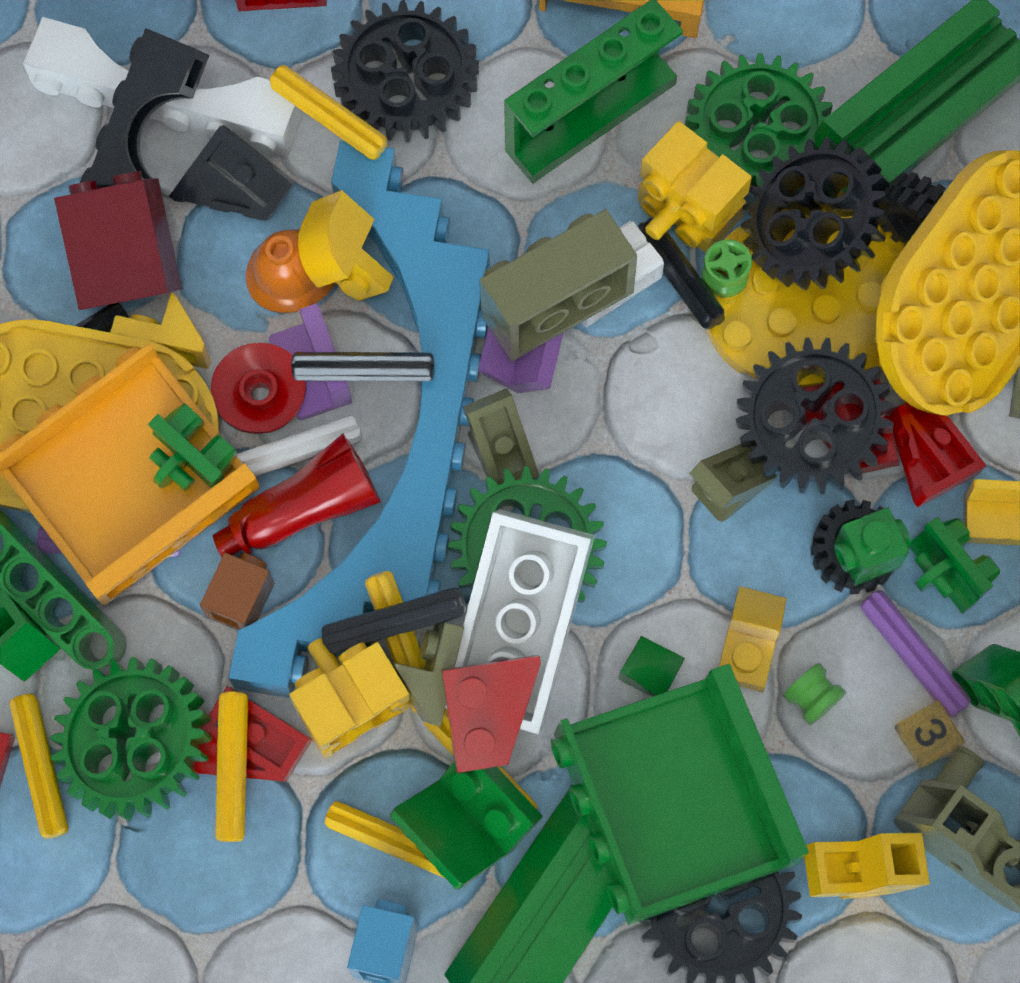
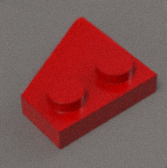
M907 402L898 406L894 413L889 415V420L894 423L893 435L911 496L917 508L976 477L987 466L948 416L918 410Z

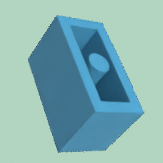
M377 900L375 908L362 905L347 965L348 971L355 979L372 983H406L418 934L415 919L406 912V906L385 900Z

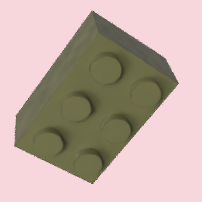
M607 209L594 216L590 213L584 214L575 219L568 226L567 231L552 239L550 237H543L535 241L528 247L526 254L511 262L508 260L500 261L484 273V277L479 279L482 317L512 362L633 294L637 254Z

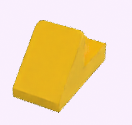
M173 292L170 294L161 325L156 320L144 315L134 314L131 315V318L115 315L110 333L156 342L177 352L192 366L209 369L211 359L205 343Z
M739 586L719 667L730 663L740 687L763 692L776 641L781 631L787 598Z

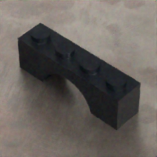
M145 28L142 37H138L131 48L129 60L132 64L126 79L118 84L114 92L112 104L115 108L109 123L105 124L98 133L95 144L98 150L92 167L87 168L83 173L80 183L96 180L98 189L114 186L113 176L141 171L142 180L153 179L147 172L140 154V138L143 127L151 114L165 103L178 99H193L210 55Z

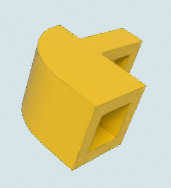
M343 190L311 203L300 227L298 250L306 274L318 288L336 283L346 295L358 302L388 292L394 276L362 249L375 219Z
M882 833L859 841L813 842L806 845L809 853L804 859L810 897L840 896V899L865 898L903 892L930 884L922 833Z

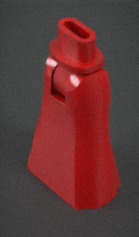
M342 433L292 477L246 501L239 511H235L228 518L229 525L212 536L221 557H223L224 553L233 556L242 550L244 553L251 554L253 553L252 547L259 550L272 547L308 527L380 503L381 500L359 455L345 434Z

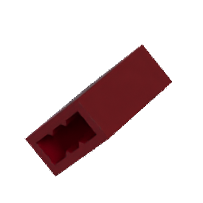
M141 171L113 176L114 186L98 189L96 180L68 186L70 195L54 198L79 310L182 290L158 178L142 180Z

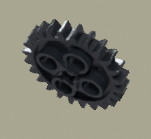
M401 0L398 11L392 12L386 2L382 3V15L378 17L367 9L365 11L367 23L363 25L352 20L350 24L353 36L340 34L339 38L342 49L333 50L334 63L337 64L331 67L332 79L337 81L333 84L335 96L341 97V105L349 111H353L359 118L364 121L368 119V124L376 130H379L381 127L385 128L388 141L392 140L396 131H403L405 141L410 142L413 130H419L424 139H429V126L432 125L445 132V117L447 116L452 120L459 121L461 119L459 106L470 108L471 94L469 92H477L478 89L475 76L479 75V61L474 60L476 58L475 44H468V30L461 29L456 31L457 18L455 16L442 22L441 7L435 8L430 15L426 14L423 1L417 4L414 11H408L405 0ZM411 39H417L419 41H422L420 44L415 46H408L404 44L406 41ZM385 41L390 42L396 50L397 58L402 66L401 68L397 69L396 55L394 54L392 49L390 50V48L384 43ZM372 61H380L383 63L381 66L376 68H369L365 66L367 63ZM411 73L414 75V84L409 77ZM434 73H441L443 75H446V77L441 80H431L427 78L428 76ZM415 86L418 89V91L420 90V92L427 98V100L420 99V97L415 91ZM396 95L407 97L405 101L400 103L389 101L391 97Z
M825 137L819 149L811 139L806 140L803 153H799L791 145L788 147L789 159L783 162L780 158L774 156L772 161L775 170L772 173L763 170L759 171L758 174L764 181L762 187L753 186L749 188V192L756 197V201L742 206V209L752 218L741 223V228L750 235L743 243L753 252L751 255L752 260L762 268V271L772 279L777 277L786 287H790L794 282L802 290L808 289L811 280L821 289H825L829 275H832L839 283H843V269L848 266L859 273L861 268L857 259L861 255L872 259L875 257L873 250L869 247L871 241L884 242L886 239L877 228L878 225L892 222V218L881 209L893 204V199L885 192L890 183L880 174L882 171L881 167L873 159H870L862 148L854 149L846 140H843L837 146L829 137ZM804 185L803 190L794 196L795 192ZM848 186L847 191L837 198L839 192ZM795 229L793 235L784 241L786 235ZM839 231L837 237L832 242L827 243L829 237Z
M807 337L804 341L803 351L799 352L795 350L790 342L785 343L786 357L781 359L777 354L769 351L768 358L771 366L768 369L758 364L753 366L758 382L744 380L742 383L744 391L751 398L737 399V407L749 414L736 418V424L739 429L751 431L740 437L742 447L756 446L750 453L749 459L752 464L766 460L762 470L765 478L772 476L777 471L781 472L779 482L782 488H785L794 478L798 480L800 493H805L809 482H816L820 494H825L827 480L833 479L839 489L843 490L845 489V474L850 473L855 479L860 481L863 479L860 467L862 462L874 468L878 465L877 458L872 449L887 451L888 441L880 436L879 433L893 432L894 423L882 417L894 413V403L880 400L890 393V386L888 383L874 385L881 376L880 368L877 366L865 371L867 355L863 352L851 360L849 358L850 347L848 343H845L836 353L832 352L830 338H825L820 350H814L810 338ZM806 375H819L825 380V383L816 391H805L799 386V382ZM842 383L844 388L833 395L824 405L835 385ZM854 403L863 412L856 420L844 421L836 415L838 408L843 404ZM824 405V420L820 421L814 418L806 426V411L809 410L816 413ZM786 410L794 416V419L787 427L775 428L768 423L770 415L775 411ZM806 426L794 447L787 448L785 446L787 441L793 439ZM821 439L827 441L832 448L824 457L813 458L805 452L807 444L813 440Z
M777 871L714 894L719 902H724L750 888L757 887L760 890L758 896L732 904L725 912V919H721L718 913H711L685 927L680 928L676 925L677 919L705 910L711 902V896L697 900L692 905L681 906L639 921L640 923H650L651 929L641 936L642 943L657 941L659 947L652 955V960L656 961L668 956L672 961L668 967L667 975L671 976L680 968H683L687 971L685 983H693L697 976L704 977V983H716L717 979H722L723 983H736V976L739 975L745 983H755L753 969L757 968L766 976L773 973L772 965L768 960L769 956L780 961H784L788 955L779 945V942L794 943L797 940L798 936L788 929L786 925L799 922L802 919V914L788 909L789 904L798 901L802 896L800 892L786 891L785 887L796 875L794 872L779 874ZM749 908L760 912L765 920L764 931L759 934H750L744 931L739 924V912ZM700 928L713 931L718 937V950L712 954L698 952L692 945V932Z

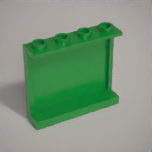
M730 663L711 669L703 680L573 724H570L568 718L560 720L554 732L555 738L551 739L552 752L558 766L561 769L566 767L574 785L569 788L573 807L578 816H586L592 834L588 835L591 853L598 865H605L611 883L607 884L610 902L617 914H624L628 925L797 865L809 853Z

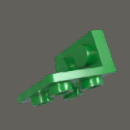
M455 761L438 781L399 804L390 813L391 819L399 826L405 836L417 846L436 867L438 872L457 890L512 853L543 818L538 810L498 767L457 773Z

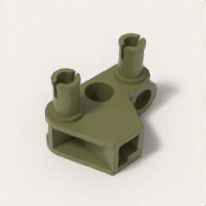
M959 745L936 779H925L920 782L895 817L894 824L902 833H922L924 848L927 852L1000 905L1020 913V884L1014 887L1009 885L1006 881L1007 875L1003 871L1004 867L1009 869L1015 867L1020 871V840H1015L1009 835L1000 812L967 789L985 763L976 753ZM950 816L970 832H967L962 827L952 832L943 823Z

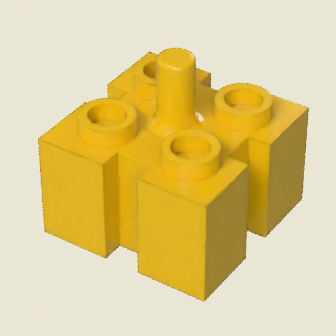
M678 120L641 161L640 177L643 178V181L639 184L637 200L640 202L644 212L650 217H654L645 227V230L651 238L659 240L673 224H676L678 227L675 229V232L683 243L691 248L698 247L707 253V250L715 242L723 240L743 218L745 211L742 209V206L747 202L743 198L749 193L752 176L723 154L720 157L716 156L707 149V142Z
M322 638L313 641L308 645V650L319 668L299 678L294 683L297 689L289 694L296 712L324 759L355 742L360 736L373 728L380 727L410 709L409 693L378 642L368 648L364 642H361L343 652L337 659L335 654L330 653L325 647Z

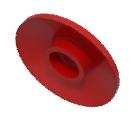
M262 342L246 344L228 353L217 365L211 380V395L219 416L231 427L252 434L269 433L288 424L300 411L306 396V381L293 379L291 373L293 355L277 345ZM258 388H265L269 391L268 396L263 400L252 398V394Z

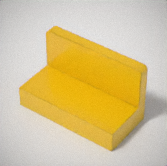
M973 480L964 495V525L970 531L971 538L968 543L1020 546V481Z

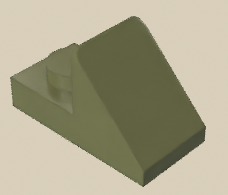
M507 388L463 406L471 430L468 432V437L487 477L490 476L498 485L504 483V469H509L514 479L519 480L522 478L524 466H529L532 479L540 476L513 396Z
M739 444L705 458L689 473L696 480L692 485V492L720 522L727 520L778 477L775 473L768 478L763 476L764 461L756 464L750 462L749 455L753 450L751 447H742Z
M442 622L435 624L434 630L428 629L426 631L420 652L421 659L426 660L424 669L390 662L407 689L409 700L422 721L432 725L441 726L446 698L441 670L455 668L464 630L462 626Z

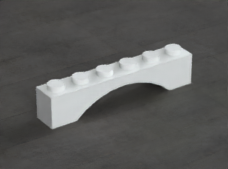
M45 17L41 19L23 62L29 79L37 90L52 96L62 93L76 97L81 103L95 108H99L101 105L115 108L112 104L114 92L118 84L125 80L128 74V70L115 63L95 44L85 28ZM255 77L234 85L211 89H196L193 99H178L167 102L156 109L149 118L161 121L165 126L176 131L184 132L190 129L204 133L210 139L219 126L225 125L260 154L271 156L275 153L288 157L304 112L271 88V83L268 79Z

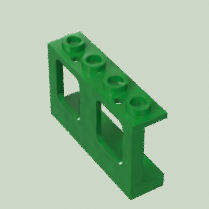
M650 0L504 100L505 152L530 182L534 184L676 85L677 75L660 57L659 51L681 36L683 30L657 0ZM625 30L629 32V35L621 36L620 33ZM548 82L554 83V86L552 88H547L545 84H547Z

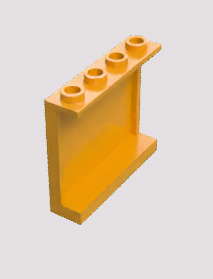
M150 343L142 349L133 347L126 351L116 361L117 367L103 378L100 376L90 378L76 391L78 396L63 407L55 405L49 408L37 419L38 426L23 437L21 434L14 435L0 445V473L103 606L260 488L257 478L245 463L242 464L238 457L235 458L229 469L223 474L224 479L212 488L187 466L184 471L195 481L186 491L174 481L164 488H160L153 482L156 473L160 469L149 459L153 451L160 448L169 457L174 455L152 434L153 430L148 426V423L157 414L165 419L182 404H187L199 415L205 424L188 441L199 452L219 433L160 360Z

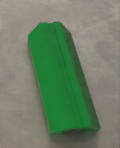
M971 0L827 116L814 134L816 145L820 149L825 137H829L837 146L843 140H846L854 149L862 148L870 159H873L881 167L882 171L880 174L891 185L897 176L904 172L906 174L911 172L1020 81V40L1017 38V33L1011 28L1007 29L1002 25V20L998 17L1000 11L988 0ZM848 186L842 189L844 193L847 191Z
M569 790L444 975L449 983H564L613 909L607 892V884L611 883L605 865H598L593 858L588 843V835L592 834L585 815L578 816Z

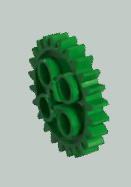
M758 53L755 64L750 65L744 55H739L737 68H733L725 60L722 61L720 76L710 70L706 72V85H695V99H689L687 113L690 115L686 116L685 126L707 142V149L718 157L723 154L751 175L750 185L762 187L764 181L758 174L760 170L769 173L775 170L772 161L774 156L785 162L789 159V146L792 145L799 153H803L806 140L811 139L815 143L814 134L821 122L831 114L833 107L832 102H821L826 90L824 86L810 88L814 77L812 72L800 78L797 76L799 63L795 62L787 70L781 68V56L777 55L772 64L767 65L762 53ZM762 92L766 94L768 98L756 99L753 96H751L750 93ZM782 100H787V101H788V102H785L784 104L780 105L778 108H777V107L775 108V106H776L778 103H780ZM769 117L768 125H766V119ZM729 120L737 126L734 128H724L717 122ZM788 121L795 122L801 128L796 130L788 129L782 123ZM751 124H753L755 127L750 132ZM741 141L743 142V144L738 149H730L738 145ZM762 150L768 153L769 157L763 159L756 158L750 152Z
M524 466L522 478L519 480L514 479L509 469H504V483L498 485L490 476L486 477L485 483L488 492L484 495L472 488L470 490V497L475 505L471 507L459 504L458 512L466 521L451 522L450 525L451 531L462 536V539L448 543L449 551L462 553V557L450 563L451 570H466L467 573L459 580V588H467L474 585L493 512L504 506H514L522 512L523 516L530 517L532 507L539 505L541 507L539 520L546 522L551 518H561L568 523L570 529L594 535L604 527L603 521L589 522L588 517L596 509L595 503L580 506L578 502L583 495L584 489L580 487L570 494L567 493L565 489L568 477L564 475L555 485L549 483V469L546 468L541 473L539 480L532 479L529 466ZM594 538L582 585L595 588L598 581L588 570L603 569L605 562L593 556V552L606 549L607 541ZM580 590L577 602L583 603L586 597L583 591Z
M131 657L127 670H125L120 663L114 660L110 665V675L106 676L98 669L92 670L94 684L88 686L81 681L76 683L81 693L78 700L64 697L63 701L71 708L69 715H56L54 718L65 728L64 732L50 736L51 741L63 747L62 750L51 756V760L60 766H65L56 776L65 784H71L67 793L77 800L83 798L82 806L92 812L99 807V813L109 819L117 811L120 817L131 821L135 807L140 814L147 818L152 815L153 802L168 810L170 808L168 797L170 792L174 791L183 797L187 795L181 783L185 777L199 780L200 776L191 767L193 762L208 761L209 757L198 750V745L212 741V736L206 731L199 729V727L211 721V717L203 710H197L205 702L204 698L197 692L191 693L194 684L186 677L179 679L180 673L172 666L168 665L162 670L160 663L155 659H150L144 668L141 661L136 657ZM136 696L132 702V706H130L132 697ZM164 704V710L160 718L154 722H149L152 710L156 706ZM112 706H116L115 716L108 723L103 724L102 719L105 712ZM160 752L161 757L156 768L146 772L147 760L153 754ZM112 754L113 759L109 768L99 773L98 768L101 760L105 756ZM130 770H131V778H130V780H129V781H125V780L127 779V777L129 776Z

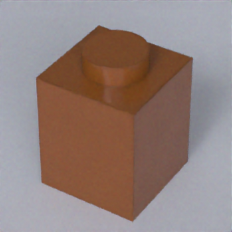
M224 553L200 603L206 618L235 630H240L258 621L275 584L270 571L266 569L267 564L247 553H241L239 558Z

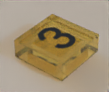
M939 700L897 723L894 727L921 770L953 752L959 745L963 746L965 744L964 738Z

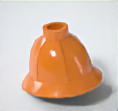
M300 229L282 230L271 234L252 253L247 264L245 278L251 298L258 305L269 311L278 313L300 311L299 309L318 303L335 285V283L318 288L306 274L298 250Z

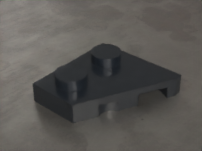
M222 125L219 126L169 197L177 202L186 201L210 207L209 209L236 212L246 217L267 221L273 216L297 182L228 127Z

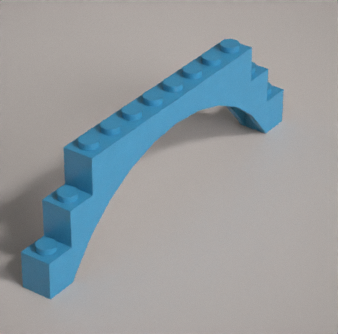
M340 141L331 184L333 193L343 190L375 219L368 237L377 245L404 290L419 333L421 352L431 353L434 356V377L431 381H422L419 422L405 469L378 520L346 559L300 598L253 624L238 630L229 673V680L236 690L290 698L289 694L295 688L294 683L304 676L307 670L308 659L307 656L301 655V652H309L308 645L322 638V627L329 623L374 611L365 587V580L375 573L390 571L393 574L403 602L440 592L441 580H435L434 574L436 563H445L447 557L449 534L442 533L445 516H454L458 488L450 487L453 470L462 471L466 443L459 442L461 426L469 427L463 406L474 402V398L467 397L469 381L478 382L480 374L478 367L482 354H476L475 348L477 338L485 339L488 325L482 317L479 279L483 278L484 273L490 268L489 249L447 243L450 217L443 216L442 199L400 193L404 170L403 167L397 166L394 148L386 147L378 159L371 160L347 142ZM346 650L334 654L336 657H339Z

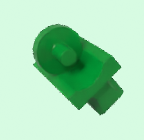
M185 403L171 412L165 419L157 414L148 423V426L153 430L152 434L174 454L169 457L160 448L153 451L149 459L160 468L153 482L160 488H164L174 481L186 491L195 481L184 471L187 466L212 488L224 479L223 474L237 457V452L219 434L200 452L188 442L205 424L199 415Z
M937 517L928 522L924 530L911 541L910 549L917 556L914 561L924 572V575L916 581L915 585L921 592L934 585L943 598L949 597L963 614L972 608L993 587L991 583L1000 574V569L989 556L981 555L974 561L963 549L971 540L970 531L959 518L943 523Z

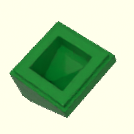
M641 636L619 674V680L653 697L669 691L685 658Z

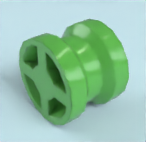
M726 239L715 242L707 250L702 269V280L713 295L722 298L733 297L740 294L746 288L752 267V256L748 248L741 242ZM721 269L723 272L727 273L728 277L717 271Z
M817 663L797 679L786 690L783 697L789 703L797 704L803 710V719L809 725H812L834 707L847 692L841 685H833L826 678V669L820 663Z

